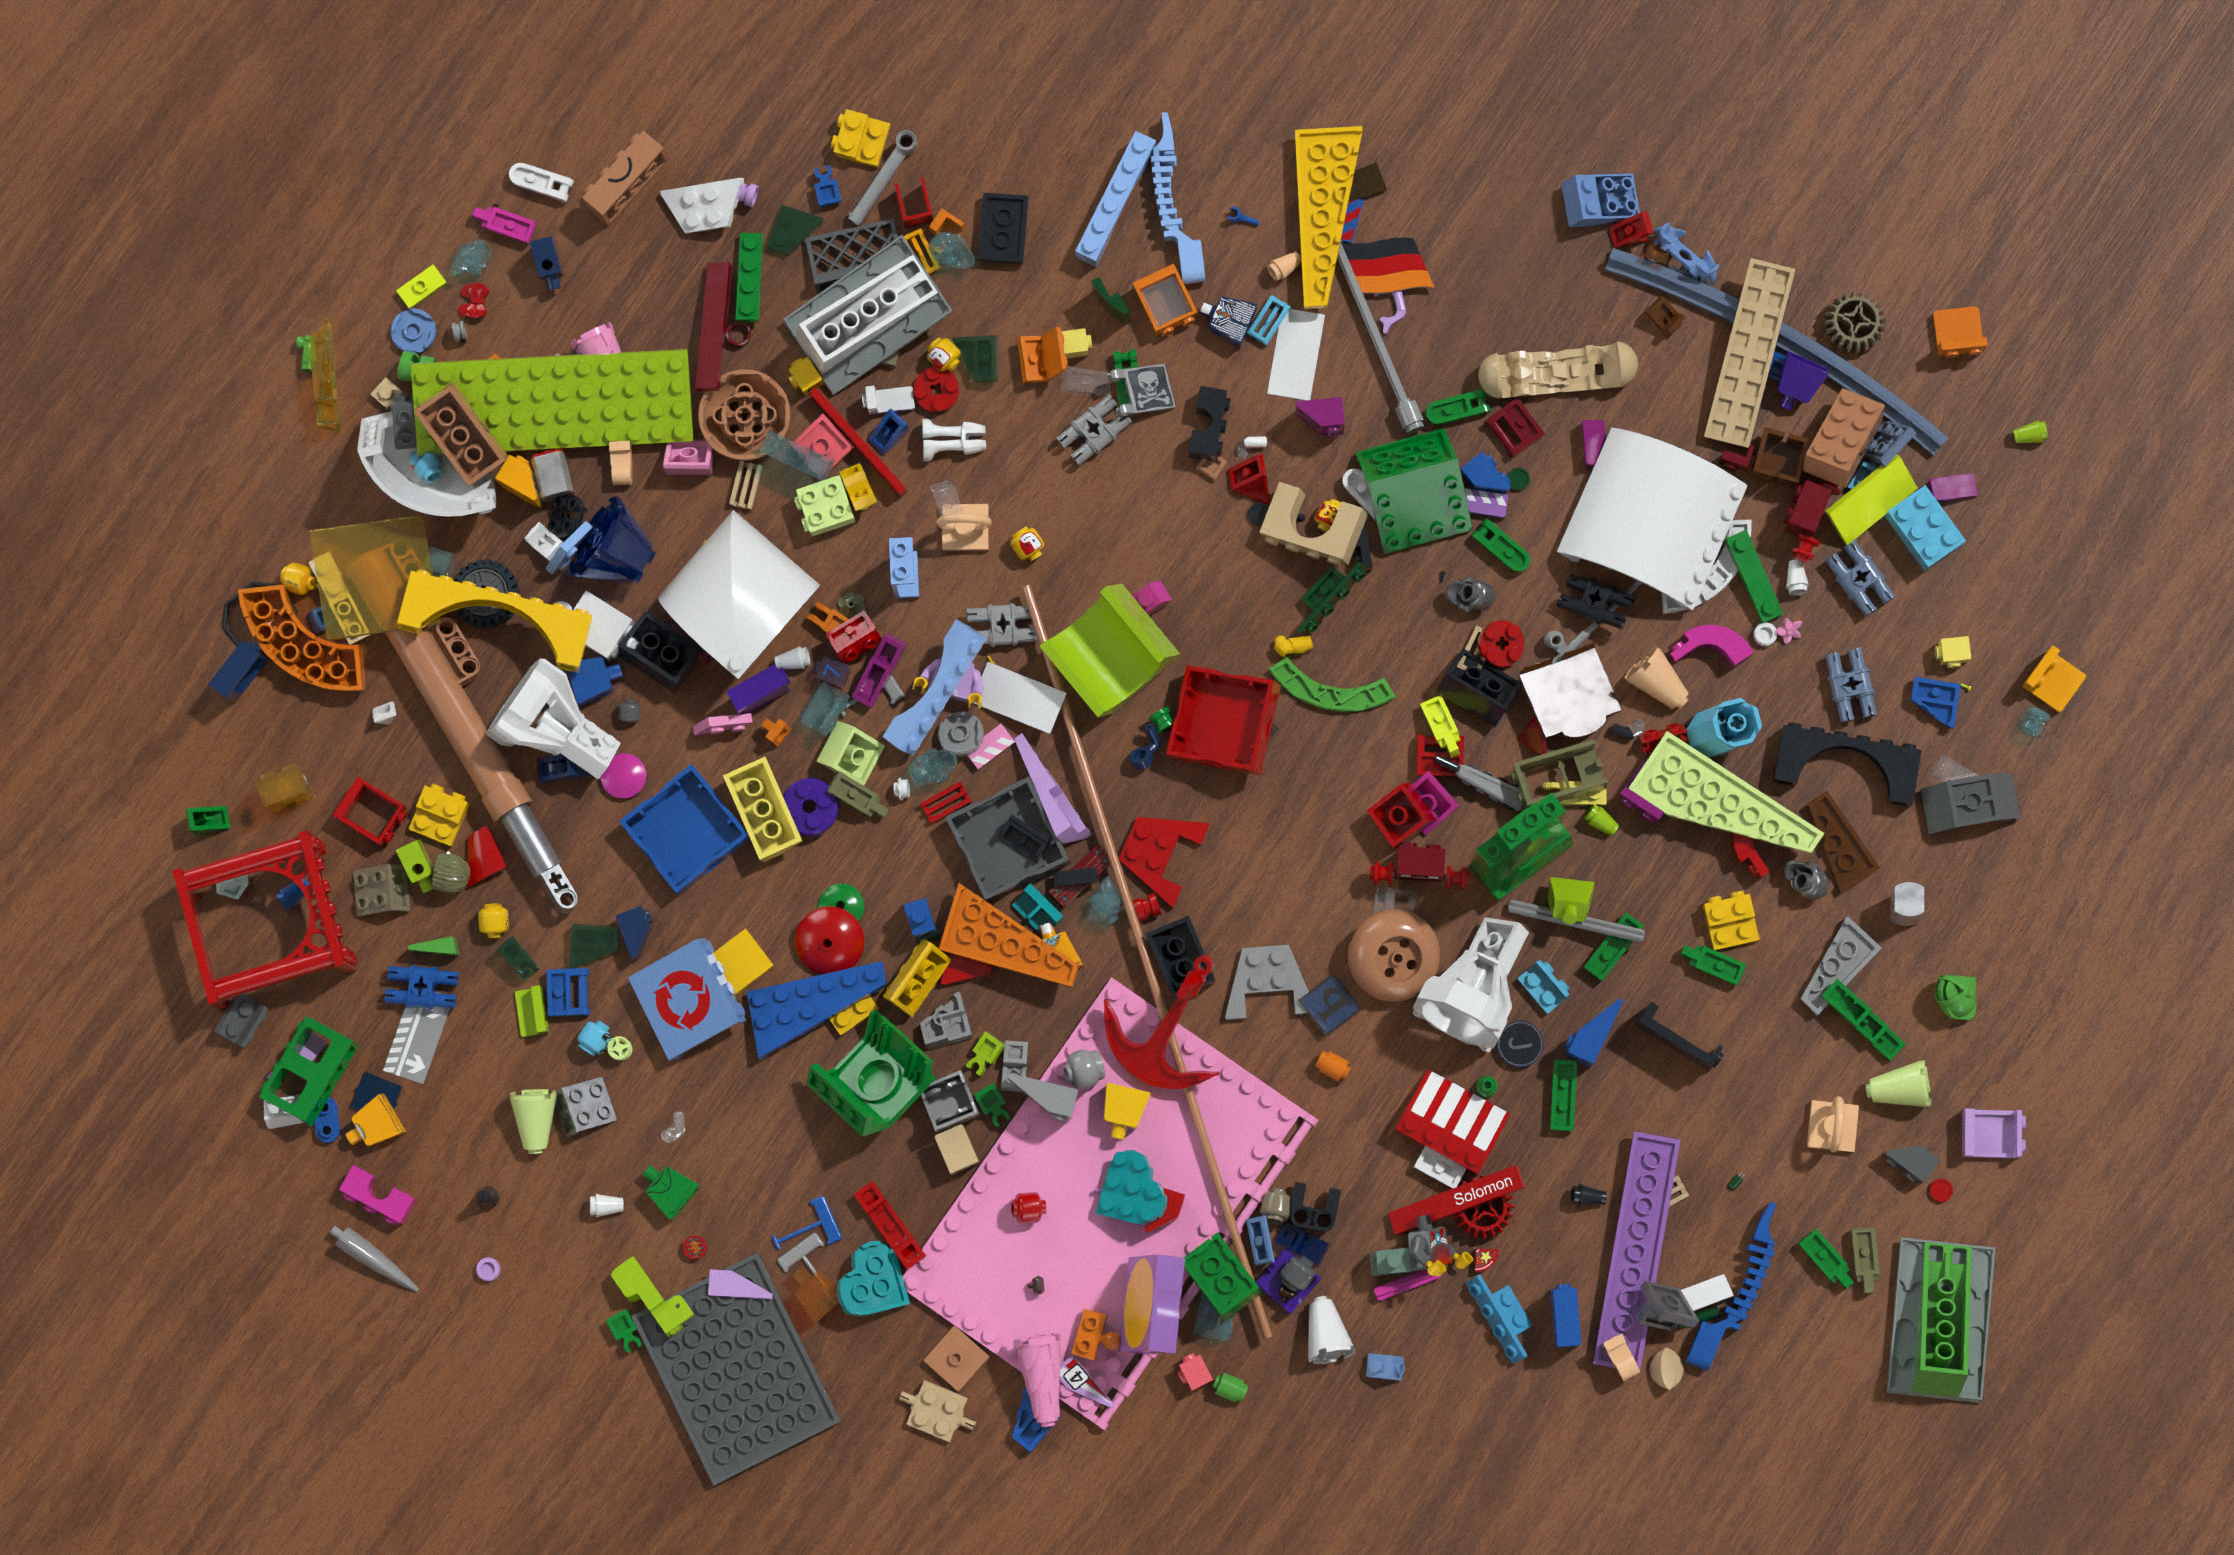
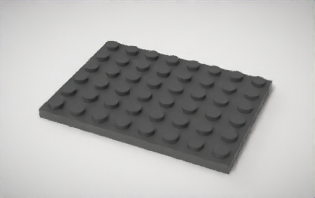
M759 1253L724 1270L733 1271L772 1293V1299L708 1295V1277L664 1299L666 1302L673 1296L680 1295L694 1313V1316L681 1324L683 1326L682 1330L675 1335L668 1337L648 1308L631 1316L713 1486L841 1422Z

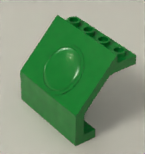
M874 1010L869 1013L865 1035L861 1041L830 1070L825 1071L818 1063L811 1065L806 1085L863 1137L890 1128L936 1077L931 1073L934 1061L878 1010Z

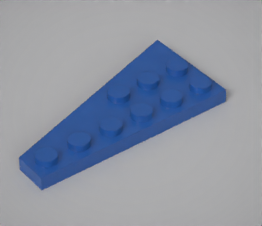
M880 961L747 991L758 1058L762 1060L767 1057V1054L784 1047L786 1043L798 1036L801 1037L825 1023L832 1016L850 1008L849 1006L859 1000H864L888 986L884 963Z

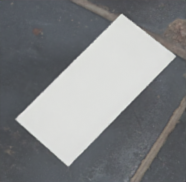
M1294 309L1289 310L1278 329L1267 394L1310 400L1325 318L1324 314Z
M987 662L981 677L984 685L982 707L1050 734L1067 693Z

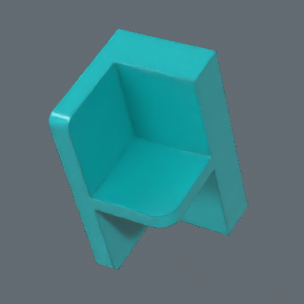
M1031 883L1024 889V893L1012 904L1040 935L1039 926L1052 922L1053 928H1055L1064 919L1063 915Z

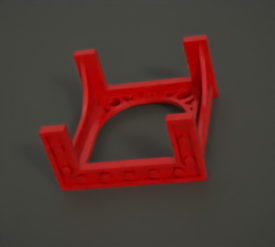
M308 830L299 832V837L200 867L189 870L182 868L172 870L209 1005L224 1011L230 1004L229 998L318 971L340 969L347 974L356 971L355 965L358 964L356 954L341 942L340 938L344 937L341 925L336 924L334 917L337 915L335 903L333 901L330 902L328 893H331L330 884L327 879L324 880L322 871L325 870L323 863L325 861L324 855L327 854L325 843ZM289 859L286 869H281L279 863L286 864L285 860ZM298 860H303L305 862L304 871L300 875H293L292 867L294 863ZM261 871L276 872L293 880L303 891L310 913L307 933L298 948L279 961L215 979L194 900L201 898L199 889ZM309 873L308 882L311 881V883L306 886L303 883V878ZM313 899L317 900L316 905L311 904ZM317 920L322 921L320 925L325 928V931L316 929L315 922ZM313 934L323 935L326 938V944L322 947L315 946L311 942V936ZM308 946L311 950L315 951V953L311 954L309 951L308 953L304 954L303 950L305 947Z

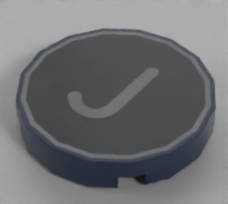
M1515 1021L1504 1027L1497 1041V1050L1502 1060L1513 1067L1524 1068L1532 1065L1540 1057L1543 1051V1038L1540 1031L1533 1024L1526 1021Z

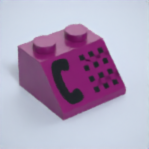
M1342 397L1296 401V416L1319 435H1326V438L1340 437V434H1344L1345 420Z

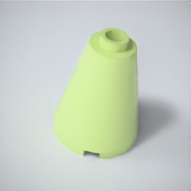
M1925 1060L1917 1061L1871 1078L1870 1084H1866L1867 1097L1872 1098L1873 1102L1920 1107L1931 1106V1099H1929L1928 1095L1930 1084Z
M548 1089L522 1090V1095L516 1096V1091L510 1093V1101L523 1149L528 1150L529 1154L542 1153V1149L547 1148L557 1097L555 1090L551 1094H548Z

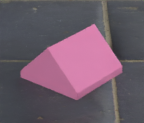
M706 440L667 443L663 468L667 475H713V448Z

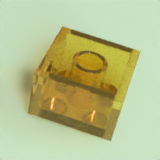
M290 764L281 768V772L263 774L260 776V780L255 781L263 806L271 813L316 797L307 771L299 765Z

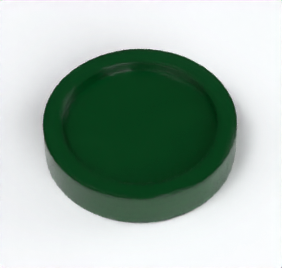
M1514 468L1507 475L1511 481L1509 485L1515 491L1524 490L1530 482V476L1523 468Z

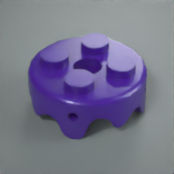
M815 778L800 779L791 784L783 794L801 836H822L835 824L838 818V799L826 792L829 787L828 784ZM806 801L815 802L816 809L812 813L803 811V805Z

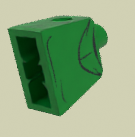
M650 1165L642 1174L651 1183L646 1190L647 1194L672 1221L701 1188L699 1184L668 1166L660 1173Z

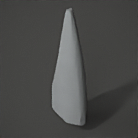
M336 1226L330 1231V1234L338 1239L335 1246L385 1278L417 1293L419 1288L389 1258L356 1231L348 1227L343 1232Z

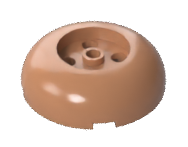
M743 369L722 375L720 391H705L700 402L698 416L701 431L706 441L714 450L733 460L750 461L770 454L781 444L789 429L791 413L787 396L778 383L762 372ZM733 402L739 404V408L736 411H731L729 408ZM755 402L762 404L759 411H755L752 408ZM744 415L750 416L747 421L742 420ZM756 424L762 426V431L759 433H754L752 430ZM737 425L739 426V431L733 434L730 432V427Z
M1387 909L1374 913L1357 927V931L1349 943L1348 965L1351 975L1363 991L1376 999L1387 1002L1409 1000L1419 995L1425 982L1437 974L1440 965V946L1437 936L1424 919L1407 910ZM1407 938L1408 946L1401 947L1400 940ZM1380 946H1386L1387 948L1384 955L1378 954ZM1400 954L1398 960L1394 961V956ZM1409 960L1415 961V966L1412 969L1407 968ZM1389 967L1393 968L1394 973L1386 977L1385 970Z

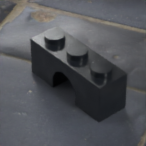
M1200 386L1196 414L1208 416L1212 421V425L1205 431L1192 430L1188 452L1189 458L1207 459V461L1216 462V456H1221L1223 442L1219 441L1220 434H1225L1227 420H1223L1225 411L1229 412L1231 398H1227V390Z

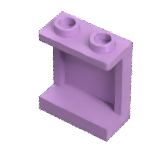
M1963 1109L1962 1157L2021 1158L2022 1153L2026 1151V1140L2022 1139V1130L2026 1128V1117L2022 1116V1110Z

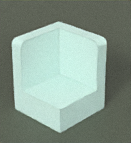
M244 875L217 883V893L238 900L248 886V876Z

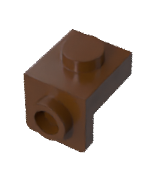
M1660 296L1645 311L1660 331L1669 334L1677 331L1685 319V316L1678 313L1664 296Z

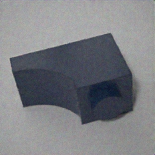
M563 754L537 759L539 782L546 783L591 776L590 773Z

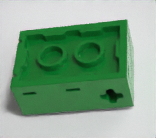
M1218 1232L1211 1236V1240L1207 1239L1188 1254V1257H1183L1185 1258L1184 1269L1223 1321H1226L1262 1294L1259 1286Z

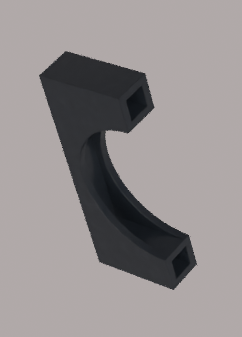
M1789 722L1788 725H1783L1781 728L1773 783L1796 786L1802 769L1813 757L1829 750L1846 749L1866 756L1878 767L1886 783L1888 804L1911 807L1913 805L1922 750L1916 749V745L1904 743L1903 746L1893 745V741L1880 739V742L1870 741L1871 737L1857 735V738L1848 737V733L1842 731H1834V734L1826 733L1824 728L1811 727L1810 730L1801 728V724Z

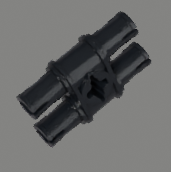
M1570 573L1569 578L1571 579H1567L1566 587L1583 592L1584 596L1578 600L1562 593L1560 595L1562 599H1558L1557 607L1574 612L1578 618L1582 617L1594 621L1597 625L1605 623L1622 630L1624 628L1622 623H1626L1627 616L1609 611L1608 608L1612 603L1631 610L1633 607L1631 603H1635L1636 596L1617 590V587L1613 584L1610 586L1596 581V578L1588 580Z

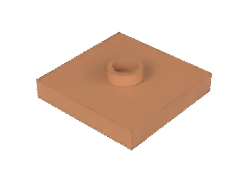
M954 1325L923 1361L959 1392L990 1356Z

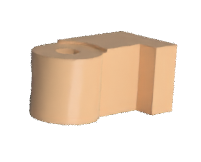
M630 441L609 442L613 486L632 485V444L630 445Z
M1622 1333L1602 1343L1623 1382L1640 1373Z

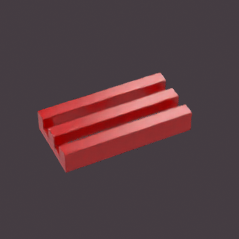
M960 781L920 804L929 821L933 824L970 804L972 801ZM960 789L959 793L928 809V805ZM964 796L965 800L934 817L931 815V813Z

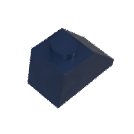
M642 906L615 915L633 961L639 959L652 930L650 923H653L650 911L649 909L644 910Z

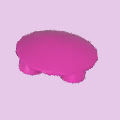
M620 753L614 755L608 768L601 775V782L604 789L610 795L627 800L642 790L646 783L647 772L639 758L632 754Z

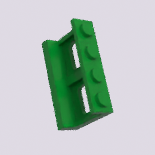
M306 1016L298 1024L297 1033L293 1040L287 1043L283 1057L274 1065L273 1074L270 1079L262 1085L259 1097L312 1127L359 1045L353 1040ZM313 1030L331 1040L330 1046L319 1063H314L299 1055ZM289 1071L307 1081V1085L294 1104L275 1095Z

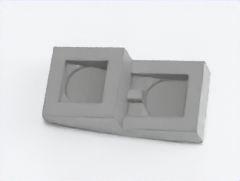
M1005 1040L1001 1091L1022 1092L1008 1080V1076L1011 1073L1026 1077L1028 1042Z

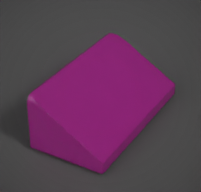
M1582 420L1585 468L1595 466L1606 441L1604 420Z

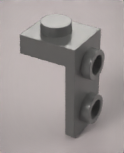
M406 394L396 395L394 399H389L393 418L395 448L397 450L417 448L413 398L408 397Z

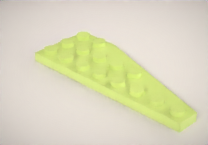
M1668 731L1629 787L1630 790L1662 810L1667 816L1810 854L1824 835L1822 831Z

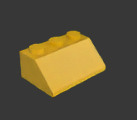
M922 939L920 944L914 948L913 954L906 964L901 967L895 980L887 987L883 997L913 1017L952 959L934 944Z

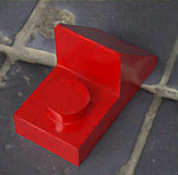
M1642 211L1609 227L1615 249L1648 241L1647 236L1654 233L1648 211Z

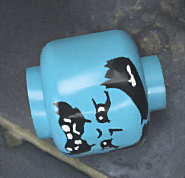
M599 1020L596 1024L591 1021L587 1022L577 1037V1040L580 1042L578 1046L593 1056L595 1053L602 1054L612 1039V1035L607 1032L610 1027Z

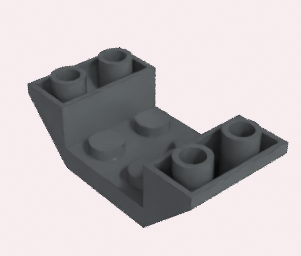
M1997 773L1964 778L1920 789L1928 835L1994 821L2000 823L2021 819L2012 773Z

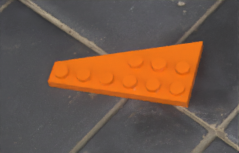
M958 884L939 949L941 951L1073 988L1079 964L971 892L962 884Z

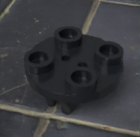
M573 494L557 497L553 502L554 509L551 514V520L548 523V530L559 538H569L580 527L584 513H587L588 508L584 507L581 498Z

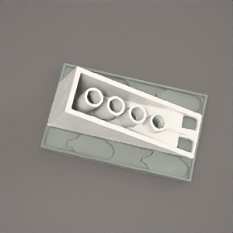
M901 235L783 319V322L823 379L831 395L834 396L885 361L889 356L922 335L929 328L946 318L947 315L952 313V309L903 235Z

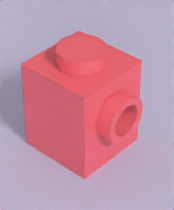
M1192 1353L1181 1359L1183 1363L1179 1365L1181 1370L1177 1373L1182 1383H1188L1192 1391L1213 1381L1201 1355L1195 1356Z

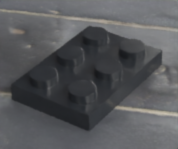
M983 192L978 261L1024 264L1029 196Z

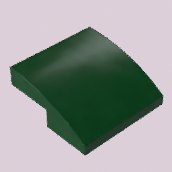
M1100 277L1092 280V291L1101 305L1124 324L1130 323L1129 310L1119 292L1110 296Z

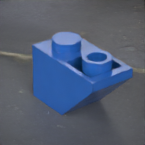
M1483 452L1479 453L1460 469L1461 475L1473 490L1500 494L1510 492V479L1504 472L1499 473L1495 468L1497 465L1495 460L1489 454L1486 456Z

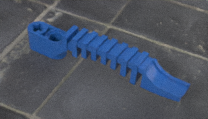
M1770 1202L1767 1205L1751 1239L1766 1244V1248L1750 1244L1746 1249L1763 1256L1762 1259L1754 1256L1748 1257V1263L1759 1267L1758 1270L1752 1267L1747 1268L1746 1274L1755 1277L1753 1280L1744 1278L1743 1284L1750 1288L1749 1290L1739 1289L1738 1294L1744 1296L1745 1299L1733 1298L1731 1304L1738 1306V1308L1735 1310L1728 1306L1725 1307L1723 1311L1727 1314L1725 1320L1713 1325L1705 1321L1701 1322L1687 1355L1686 1363L1708 1371L1725 1329L1729 1327L1739 1331L1741 1324L1736 1322L1746 1320L1747 1314L1745 1313L1747 1310H1751L1753 1305L1751 1301L1756 1300L1758 1295L1756 1291L1761 1289L1763 1283L1760 1282L1762 1279H1765L1767 1275L1765 1270L1771 1264L1769 1259L1775 1253L1773 1251L1775 1242L1769 1231L1770 1219L1776 1207L1775 1203Z

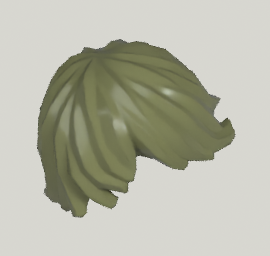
M449 852L438 855L433 869L432 889L447 893H457L464 890L470 879L469 864L460 856Z

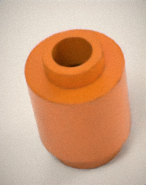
M1323 1051L1315 1065L1316 1068L1320 1069V1073L1337 1082L1340 1079L1345 1080L1351 1070V1067L1348 1066L1349 1061L1331 1051L1329 1053Z

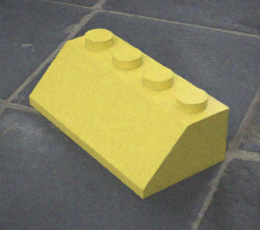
M766 757L723 775L759 860L766 862L802 842Z

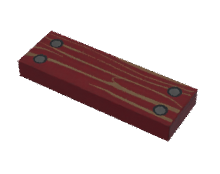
M1098 844L1071 870L1097 867L1098 877L1111 864L1107 852ZM1090 884L1063 887L1053 886L1048 892L1065 908Z

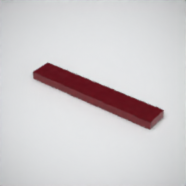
M730 262L707 264L695 385L697 391H720L732 268Z

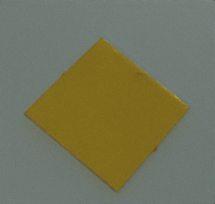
M423 515L310 530L309 534L317 577L316 588L319 589L327 641L399 631L397 621L411 571L424 570L429 572L431 576H433L434 568L431 566ZM440 617L426 626L440 625Z

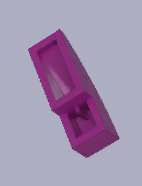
M889 633L884 635L874 656L871 657L852 698L873 708L908 644Z

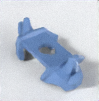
M1666 223L1653 230L1654 233L1652 235H1658L1654 241L1655 247L1661 244L1660 249L1666 250L1684 265L1694 278L1701 276L1700 282L1705 283L1709 278L1710 284H1714L1719 264L1714 262L1709 250L1705 251L1704 259H1700L1679 241L1680 237L1686 235V231L1670 226V223ZM1679 252L1686 253L1689 260L1682 258Z

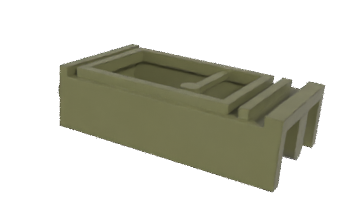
M1594 739L1513 763V771H1510L1513 784H1518L1520 792L1517 793L1520 805H1525L1527 809L1533 803L1537 804L1546 797L1532 798L1524 772L1557 762L1558 769L1561 770L1567 790L1553 793L1559 802L1607 789L1608 781L1607 778L1603 777L1601 771L1602 764L1600 759H1597L1594 750ZM1574 758L1582 785L1570 788L1564 770L1565 765L1562 763V761Z

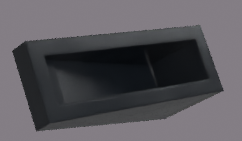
M1097 867L1053 872L1054 887L1098 884Z

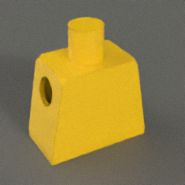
M1107 1082L1104 1121L1113 1124L1110 1137L1124 1140L1127 1127L1137 1129L1149 1102L1150 1092Z

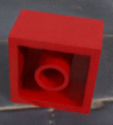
M1401 783L1366 810L1393 848L1403 846V843L1409 842L1436 821V818L1411 783Z

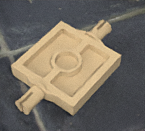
M924 1380L920 1392L916 1396L902 1391L899 1401L912 1405L907 1425L945 1441L951 1442L953 1434L959 1426L973 1431L976 1421L963 1417L964 1407L968 1400L967 1397L927 1380Z

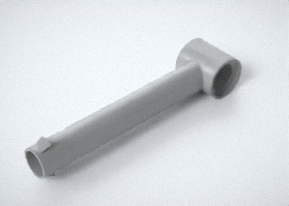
M903 130L896 136L897 146L858 202V205L852 213L849 212L848 220L853 224L859 226L864 223L863 219L907 155L916 152L918 141L913 132ZM911 138L913 143L909 147L901 146L902 140Z

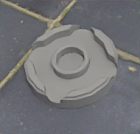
M953 712L939 725V743L947 753L953 756L963 757L971 755L978 750L983 742V725L970 712Z

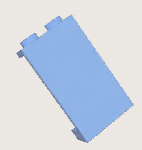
M889 538L891 586L896 599L919 598L917 551H913V538Z

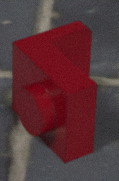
M1750 445L1746 457L1724 450L1719 463L1723 464V467L1730 471H1737L1738 469L1746 472L1748 466L1753 467L1757 456L1756 453H1753L1755 446Z

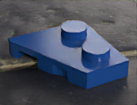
M1914 677L1910 701L1949 729H1954L1961 684Z

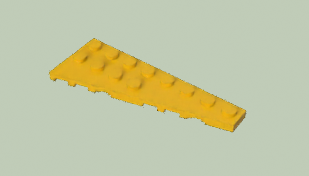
M1362 126L1295 130L1304 309L1327 308L1362 138Z

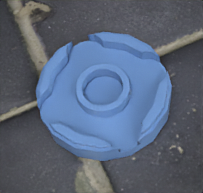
M415 308L399 313L393 320L390 329L392 340L397 348L403 352L409 351L417 354L430 349L437 335L436 324L431 316L425 311Z

